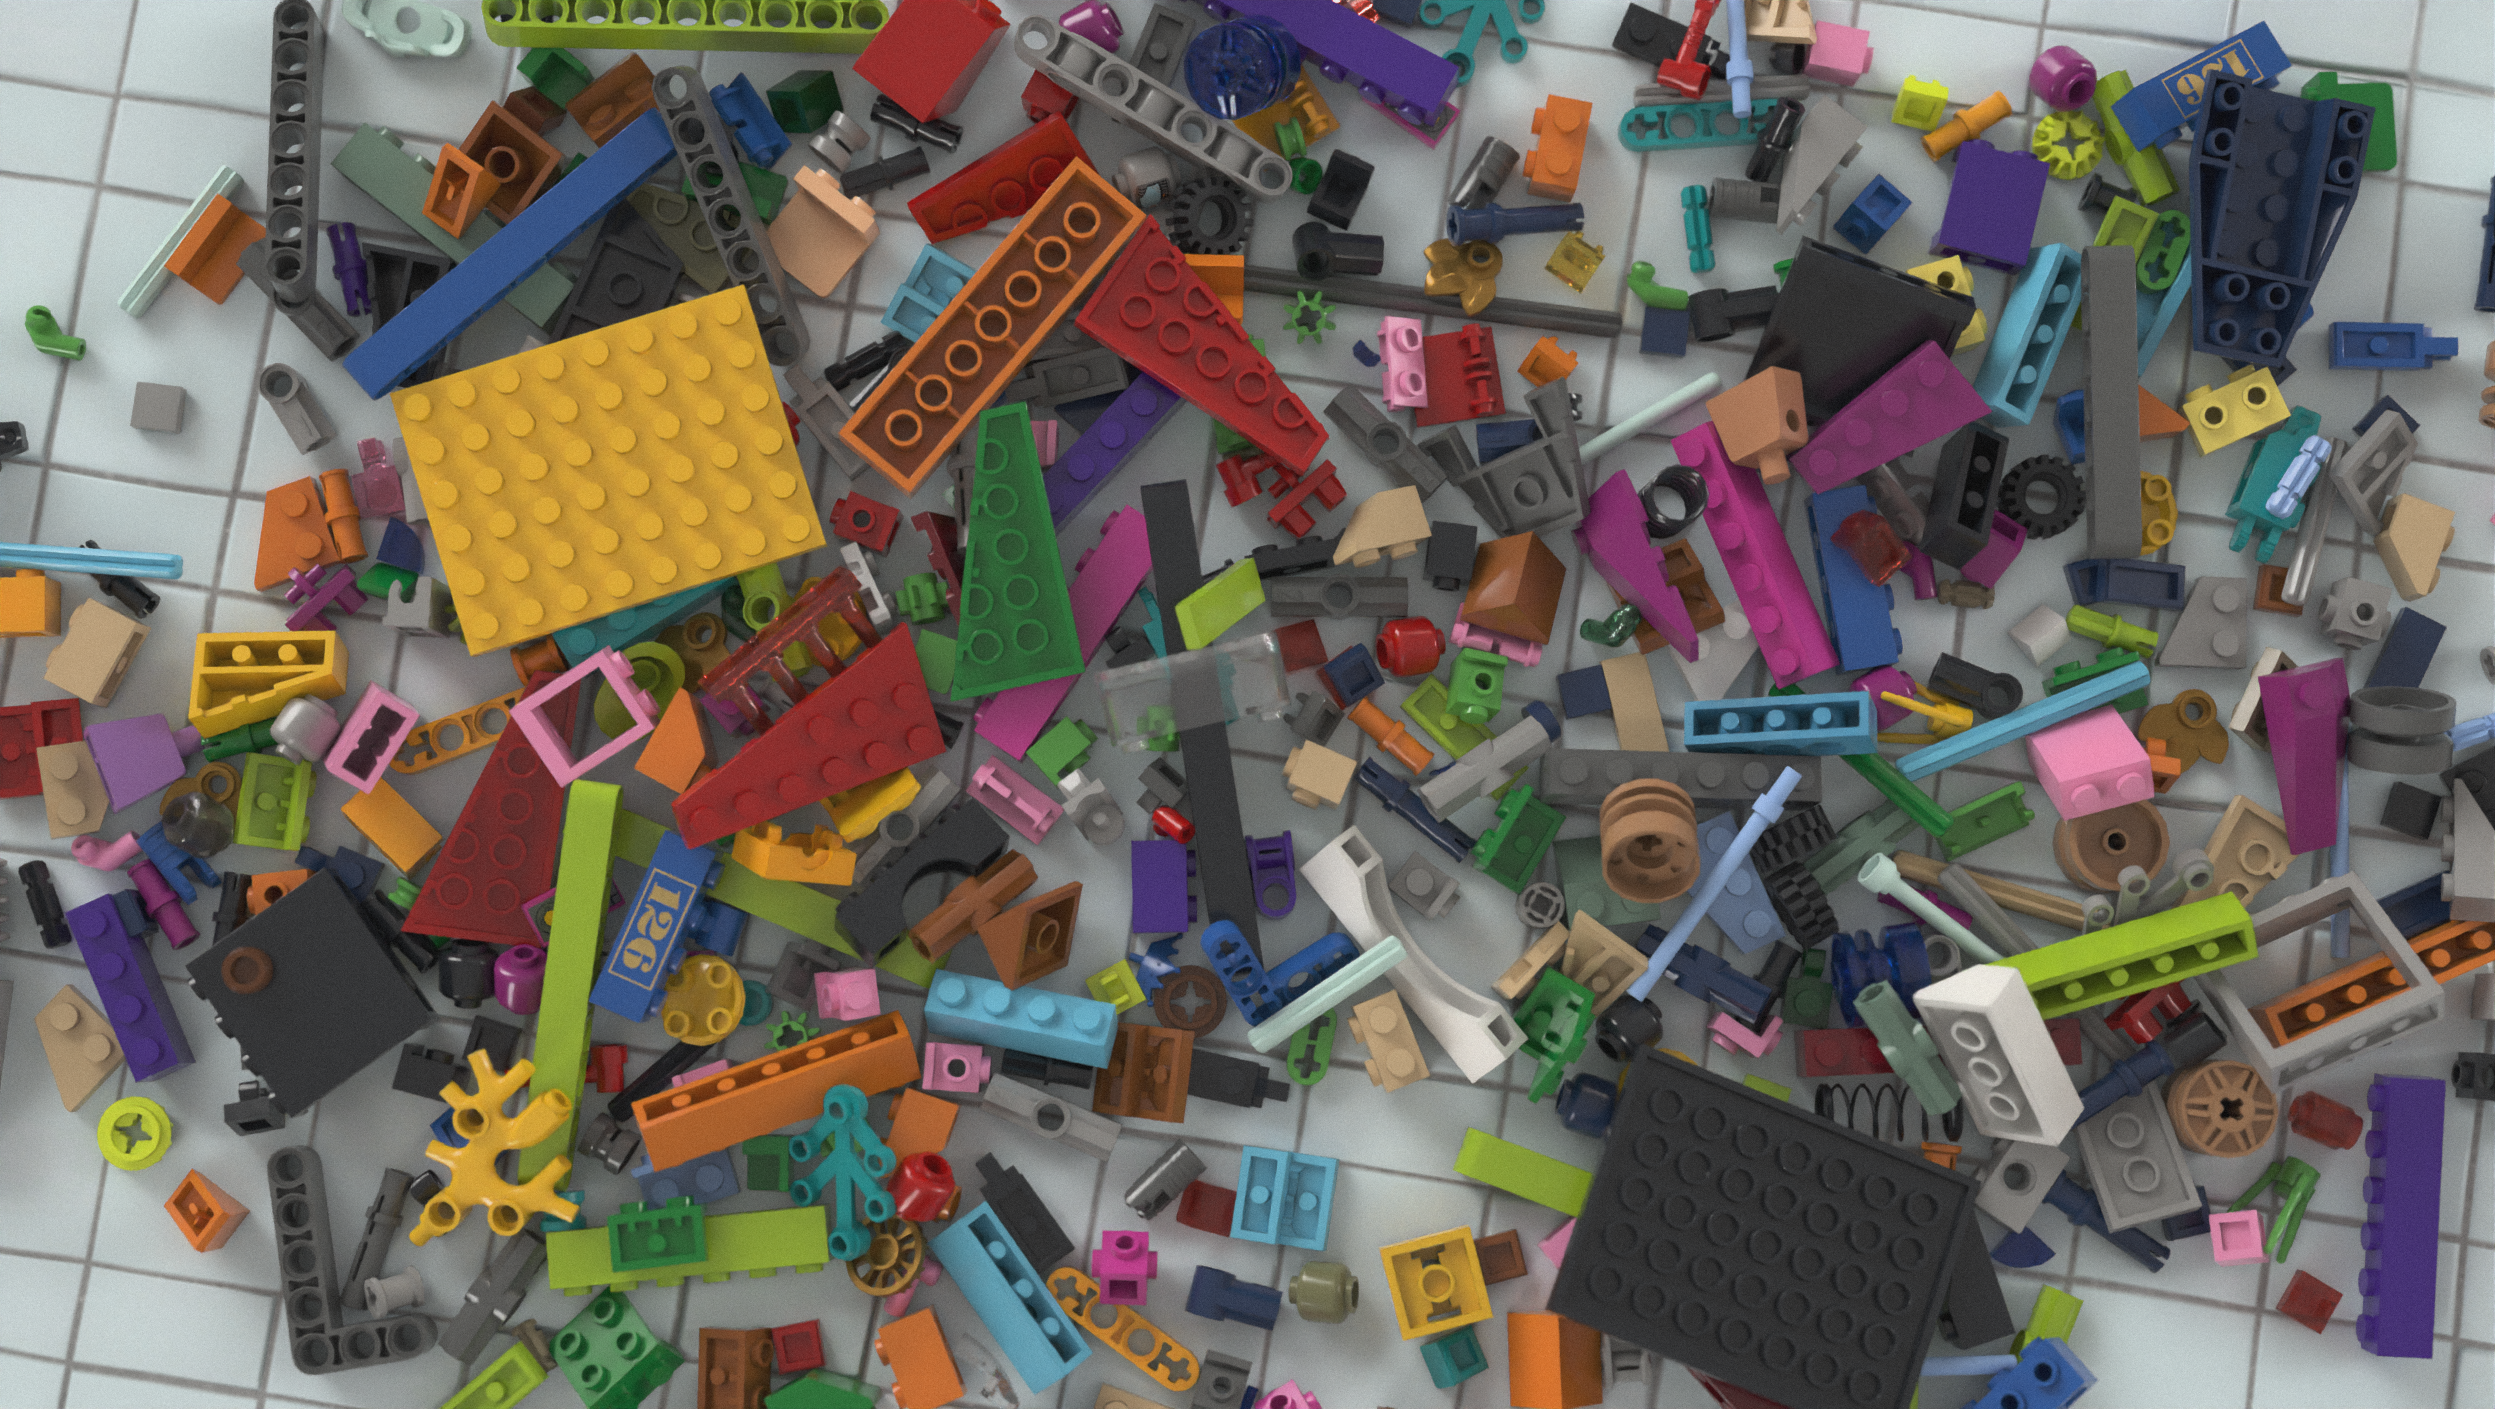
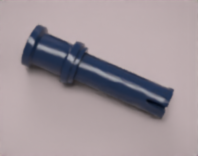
M1578 202L1565 205L1503 209L1496 203H1487L1484 208L1462 209L1460 206L1455 205L1450 206L1448 209L1446 229L1452 246H1462L1464 241L1486 240L1488 243L1493 244L1498 243L1504 236L1582 231L1584 222H1577L1576 219L1584 218V210Z
M2153 1039L2144 1043V1048L2124 1061L2121 1059L2113 1061L2109 1067L2110 1072L2077 1093L2084 1106V1110L2068 1133L2125 1096L2129 1098L2133 1096L2138 1097L2143 1093L2142 1088L2163 1074L2170 1076L2175 1073L2174 1064L2164 1048Z
M2065 1169L2061 1171L2041 1202L2042 1204L2048 1202L2068 1216V1222L2072 1225L2079 1227L2088 1226L2146 1266L2152 1273L2158 1272L2165 1264L2149 1252L2165 1260H2168L2170 1256V1248L2163 1246L2137 1227L2109 1233L2094 1189H2084L2066 1176Z

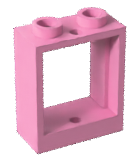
M609 645L509 710L561 788L647 734L660 723V719L657 716L660 713V708L656 700L648 690H639L630 677L634 674L632 665L621 651L614 653ZM599 667L637 724L578 761L540 704Z

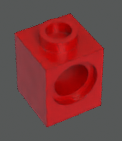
M1037 70L1034 71L1021 95L1023 109L1027 111L1026 117L1034 123L1040 122L1059 109L1068 121L1080 99Z

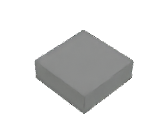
M137 382L130 426L135 429L180 434L187 390L178 386Z

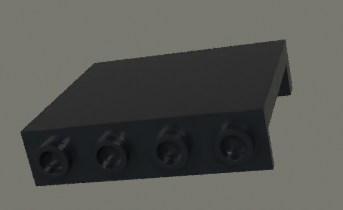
M1802 236L1743 382L1771 366L1799 372L1802 379L1807 426H1814L1815 423L1823 425L1926 340L1935 341L1950 359L1964 326L1970 325L1976 311L1974 297ZM1914 449L1911 450V451H1909V452H1907V453H1905V454H1903V455H1906V456H1909V457L1912 458V455H1913V453H1914Z
M323 868L185 965L192 976L188 979V983L194 993L202 1001H210L218 1013L214 1019L220 1030L229 1039L236 1038L245 1051L241 1054V1058L246 1067L254 1076L259 1077L261 1075L271 1088V1091L268 1092V1097L274 1107L283 1115L288 1113L291 1118L304 1116L309 1112L308 1108L418 1030L427 1029L441 1019L338 871L332 868ZM241 947H255L261 949L269 956L273 965V975L269 984L263 990L253 994H240L227 987L223 981L221 969L224 959L233 950Z

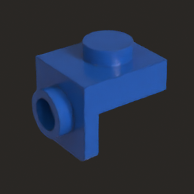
M2077 389L2058 397L2053 419L2054 428L2072 465L2085 462L2084 395L2082 389Z

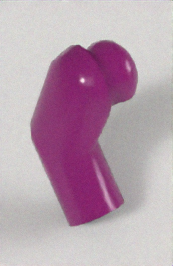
M1900 541L1893 544L1887 552L1888 561L1896 569L1912 578L1915 600L1937 598L1932 558L1919 552L1920 548L1910 542Z

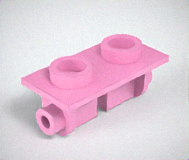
M1385 316V321L1380 323L1381 330L1377 331L1381 364L1388 365L1389 370L1382 373L1384 396L1382 397V403L1387 404L1388 412H1401L1405 410V407L1428 408L1421 319Z
M1460 603L1449 643L1456 644L1460 648L1467 647L1507 656L1508 660L1522 663L1525 667H1528V665L1532 667L1538 665L1543 644L1461 621L1460 617L1464 603Z
M994 755L990 757L985 765L982 764L972 777V783L965 790L1036 845H1039L1064 812L1062 806Z

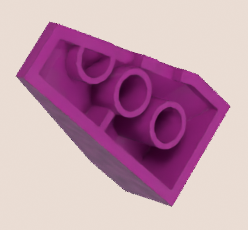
M1626 470L1617 471L1588 498L1591 513L1584 519L1576 522V529L1571 530L1575 547L1580 555L1587 553L1594 569L1689 663L1698 661L1699 639L1683 600L1675 585L1667 587L1665 584L1669 581V575L1664 562L1663 552L1660 545L1650 548V535L1645 522L1649 521L1648 516Z
M2334 658L2258 676L2291 855H2298L2336 845L2351 701L2343 658Z

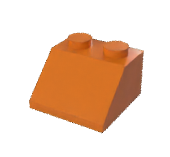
M679 687L634 769L682 795L715 769L719 759L704 705L699 701V698Z

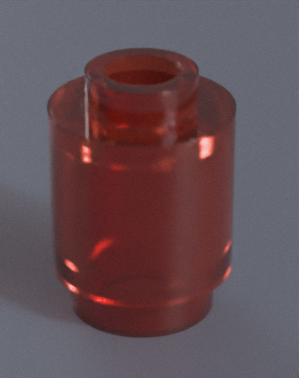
M2308 1091L2303 1096H2297L2291 1103L2288 1111V1120L2291 1121V1129L2294 1133L2334 1150L2339 1148L2351 1149L2358 1141L2363 1127L2362 1117L2356 1115L2353 1108L2314 1091Z

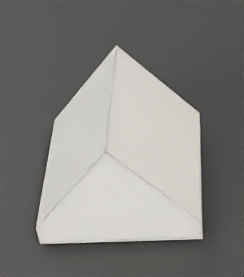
M2044 604L2040 605L2007 632L2035 667L2042 664L2072 639L2065 618Z

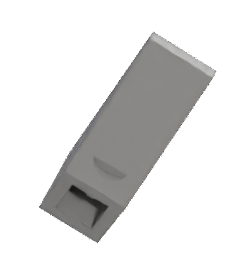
M1827 95L1821 98L1790 139L1791 148L1784 154L1776 229L1781 235L1793 221L1801 226L1817 205L1811 200L1813 195L1817 192L1824 197L1840 177L1834 171L1837 165L1841 164L1847 168L1863 148L1856 141L1867 126Z
M2454 778L2451 796L2443 795L2441 802V823H2449V834H2443L2441 841V862H2449V874H2442L2441 901L2450 902V919L2495 922V830L2463 780Z

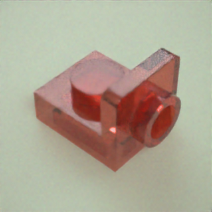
M1860 510L1846 517L1840 524V529L1830 538L1836 547L1847 550L1870 584L1877 587L1884 584L1912 558L1885 517L1867 510Z

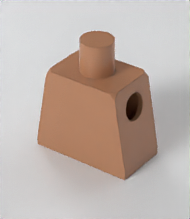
M1771 366L1706 402L1708 412L1729 459L1736 465L1755 469L1760 468L1763 482L1768 485L1777 484L1790 478L1786 455L1806 446L1808 441L1801 375L1799 372Z

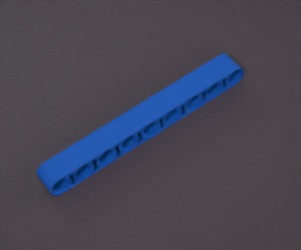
M651 108L639 116L347 356L342 366L373 401L382 398L678 155L663 117L657 108Z

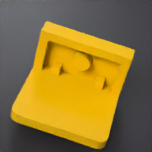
M905 767L821 799L819 802L829 813L843 839L846 842H852L856 838L862 839L871 834L878 826V822L891 812L900 811L909 806L920 791L921 786L910 769Z

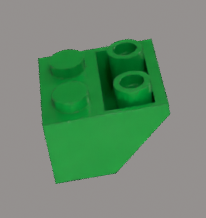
M817 1367L776 1388L764 1401L768 1409H876L875 1404L881 1399L883 1393L878 1386Z

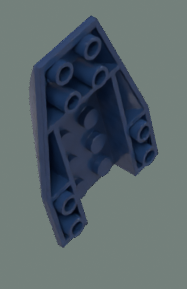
M2211 69L2207 70L2189 158L2193 350L2272 368H2280L2357 199L2376 107L2337 98L2312 101L2252 87L2253 79Z

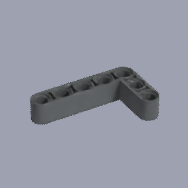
M304 1145L284 1147L277 1150L268 1161L267 1174L291 1353L295 1366L300 1372L307 1375H320L409 1360L431 1350L438 1339V1329L435 1322L424 1314L414 1313L348 1325L343 1324L324 1177L319 1154L313 1148ZM292 1154L298 1156L303 1164V1172L297 1180L292 1178L286 1170V1162ZM298 1200L304 1202L309 1209V1218L304 1225L298 1224L292 1215V1209ZM303 1247L311 1249L315 1255L316 1261L311 1271H307L300 1266L298 1257ZM309 1293L317 1295L321 1300L322 1311L318 1317L309 1315L305 1309V1299ZM407 1324L415 1326L420 1331L421 1342L417 1348L407 1346L403 1340V1330ZM361 1332L369 1334L374 1340L375 1347L371 1356H366L358 1350L357 1338ZM315 1340L322 1341L327 1346L328 1358L324 1364L315 1361L312 1357L311 1346Z

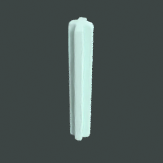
M222 166L120 297L118 305L121 309L135 318H140L174 275L173 272L164 267L165 263L217 193L231 201L244 184V179L238 173L227 166Z
M1389 936L1248 1032L1250 1043L1257 1052H1267L1407 957L1404 945L1397 937Z

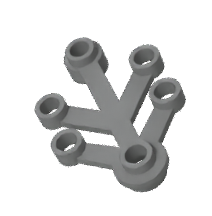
M2192 848L2178 854L2172 862V872L2175 877L2139 906V896L2148 891L2150 880L2140 866L2132 865L2124 868L2119 873L2117 879L2120 885V893L2114 926L2160 913L2188 889L2200 891L2207 888L2213 881L2214 866L2206 853L2200 849ZM2093 895L2084 901L2082 912L2085 918L2082 935L2102 930L2103 925L2109 923L2114 917V909L2105 896Z

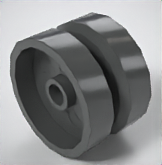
M2402 686L2370 687L2353 692L2350 701V721L2359 726V728L2348 733L2347 760L2361 768L2390 774H2431L2447 770L2452 766L2453 739L2444 734V732L2455 726L2456 699L2434 690Z

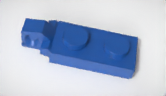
M2333 322L2329 325V369L2420 371L2422 369H2431L2432 361H2449L2451 357L2458 356V337H2432V328L2424 327L2422 323Z

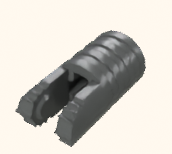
M1487 136L1447 201L1451 206L1458 205L1461 208L1468 205L1466 209L1484 208L1487 203H1492L1518 162L1520 155L1505 142L1495 137Z
M1714 177L1709 194V216L1777 224L1781 184Z
M1178 1139L1162 1157L1156 1160L1155 1164L1150 1166L1133 1183V1186L1129 1187L1126 1194L1123 1195L1125 1197V1204L1129 1208L1136 1209L1137 1215L1140 1218H1145L1149 1221L1175 1200L1207 1167L1181 1139Z

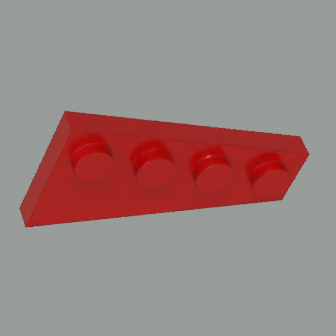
M1059 109L907 202V205L930 242L935 244L987 227L989 222L1010 216V219L1027 214V210L1036 204L1076 156L1098 175L1100 173Z

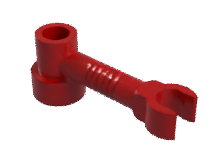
M1696 0L1695 11L1676 60L1665 58L1660 66L1657 77L1659 85L1680 90L1681 96L1698 101L1703 98L1710 80L1711 67L1695 62V58L1700 48L1699 45H1701L1703 40L1702 37H1704L1706 32L1705 29H1707L1710 19L1714 16L1721 0Z
M1262 452L1260 455L1257 454L1243 461L1240 453L1216 464L1215 466L1227 488L1223 492L1231 508L1264 492L1256 475L1281 462L1266 452Z
M627 1044L590 1046L591 1065H587L585 1083H596L597 1093L623 1091V1064L628 1063ZM509 1068V1070H505V1075H506L512 1068ZM531 1077L519 1088L529 1087Z

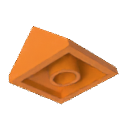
M1547 1311L1507 1312L1510 1406L1539 1409H1573L1603 1403L1600 1332Z

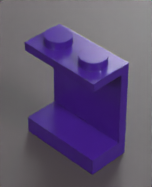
M1972 139L1969 142L1963 141L1952 155L1951 161L1956 162V167L1941 228L1932 237L1928 254L1944 258L1959 255L1960 261L1963 263L2015 276L2026 266L2050 163L2039 161L2036 154L2028 151L2016 150L2008 153L1996 150L1993 143L1985 140Z

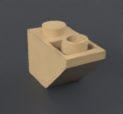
M1412 485L1378 492L1358 505L1333 555L1335 566L1353 562L1355 568H1361L1380 561V556L1391 554L1392 560H1399L1417 553V545L1430 538L1432 534L1416 486Z
M2405 493L2387 501L2381 518L2384 526L2381 532L2375 535L2373 542L2401 599L2411 602L2430 594L2438 583L2440 569L2436 567L2441 552H2445L2452 542L2455 528L2451 526L2455 512Z

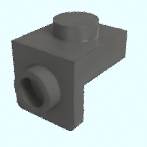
M806 938L804 944L787 942L765 992L803 1011L810 1012L817 997L814 973L826 970L838 971L841 962L829 957L831 952L829 947L812 939Z

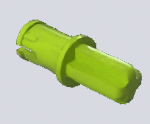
M2073 605L2065 620L2070 631L2101 641L2102 647L2109 649L2111 646H2115L2118 648L2122 647L2123 650L2129 652L2138 651L2139 655L2145 659L2150 658L2154 652L2148 648L2149 645L2156 647L2158 641V632L2150 631L2122 621L2121 615L2114 614L2111 617L2080 605Z

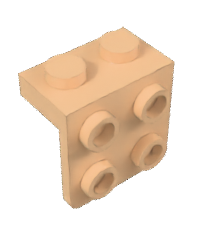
M804 165L793 178L798 192L776 217L766 232L781 268L818 297L827 298L879 236L880 230L873 218L876 212L866 202L857 196H854L850 201L837 191L841 185L823 169H819L817 173H814Z

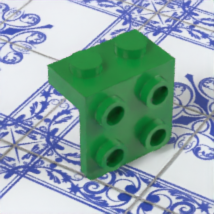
M2337 71L2319 72L2301 87L2300 98L2312 101L2337 98L2376 107L2363 172H2387L2397 165L2393 89L2388 83L2338 84Z
M1527 784L1518 790L1511 788L1510 791H1507L1494 812V815L1501 818L1495 829L1492 830L1488 827L1484 830L1470 852L1477 857L1472 865L1474 869L1517 895L1521 894L1566 819L1565 815L1545 803H1540V800L1533 797L1531 793L1534 788Z
M1549 966L1546 967L1511 1016L1528 1037L1518 1049L1539 1061L1527 1097L1529 1101L1535 1104L1544 1093L1551 1096L1555 1092L1564 1076L1562 1068L1567 1061L1572 1064L1578 1061L1587 1045V1040L1583 1037L1588 1032L1595 1018V1014L1590 1012L1595 993Z
M610 1286L601 1292L549 1342V1352L588 1409H638L639 1404L658 1386L666 1383L672 1377L674 1371L686 1361L676 1347L653 1334L624 1291L611 1292Z

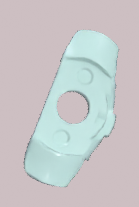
M343 0L342 14L345 20L350 25L366 32L365 37L373 39L384 47L387 53L396 57L404 58L405 55L460 57L467 50L471 42L472 25L470 21L453 12L418 0ZM404 8H414L420 15V26L413 33H403L397 26V16Z

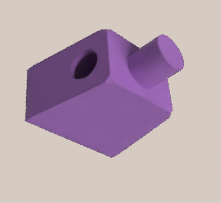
M164 714L87 726L83 732L114 815L171 786L175 781L183 779L186 775V769L181 758L205 749V745H201V734L194 725L171 732Z

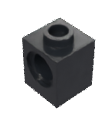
M1432 521L1430 526L1432 536L1428 538L1423 580L1433 581L1432 588L1443 591H1459L1460 585L1468 586L1472 576L1478 526Z
M2458 1052V1060L2453 1064L2451 1073L2452 1084L2456 1088L2455 1097L2495 1101V1080L2489 1089L2485 1087L2482 1081V1073L2487 1066L2492 1068L2495 1075V1054Z

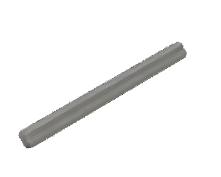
M1952 863L1939 874L1938 882L2010 957L2038 949L2028 936L1959 864ZM2094 1006L2065 1014L2068 1018L2080 1019V1031L2111 1063L2116 1059L2124 1061L2137 1052L2117 1030L2111 1031L2103 1021L2105 1017Z

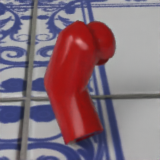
M1161 805L1154 810L1151 821L1154 822L1153 830L1157 835L1167 837L1169 834L1180 844L1188 843L1194 837L1195 826L1184 818L1176 807L1171 808L1168 805Z

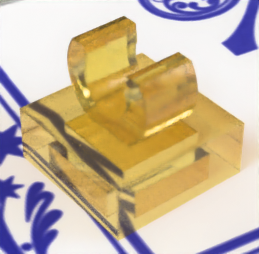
M1568 231L1544 269L1579 293H1582L1606 256L1602 254L1603 247L1601 245L1593 248L1583 241L1584 233L1581 231L1575 234Z

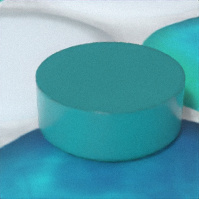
M745 980L743 981L746 1000L743 1016L738 1024L756 1026L766 1021L771 1015L774 1008V998L765 992L767 987L765 984L759 981Z

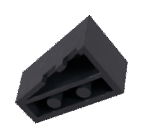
M362 242L369 282L367 284L368 298L371 300L373 317L372 335L454 269L457 264L449 258ZM448 344L390 392H396L431 381L435 367L439 362H444Z

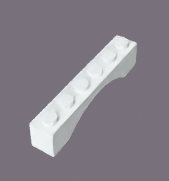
M1355 825L1348 828L1299 869L1365 952L1389 936H1395L1402 942L1407 951V957L1383 974L1472 1083L1504 1062L1528 1039L1499 1002L1480 996L1454 981L1440 970L1418 947L1404 927L1392 902L1386 882L1383 859Z

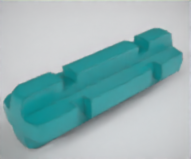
M1703 185L1687 186L1681 192L1682 208L1686 209L1683 217L1687 249L1692 251L1688 256L1690 270L1692 273H1707L1713 271L1716 264L1714 250H1710L1713 240L1709 209L1704 207L1708 203L1706 188Z

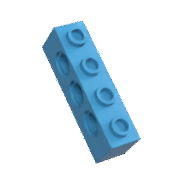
M1869 691L1685 702L1684 746L1688 752L1792 756L1877 753V709Z

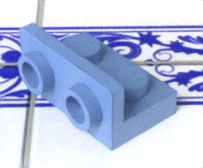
M729 1148L705 1154L686 1161L677 1167H669L658 1172H654L649 1154L640 1157L643 1166L631 1169L633 1178L638 1177L644 1200L648 1201V1209L666 1207V1198L694 1195L695 1204L709 1203L742 1192Z

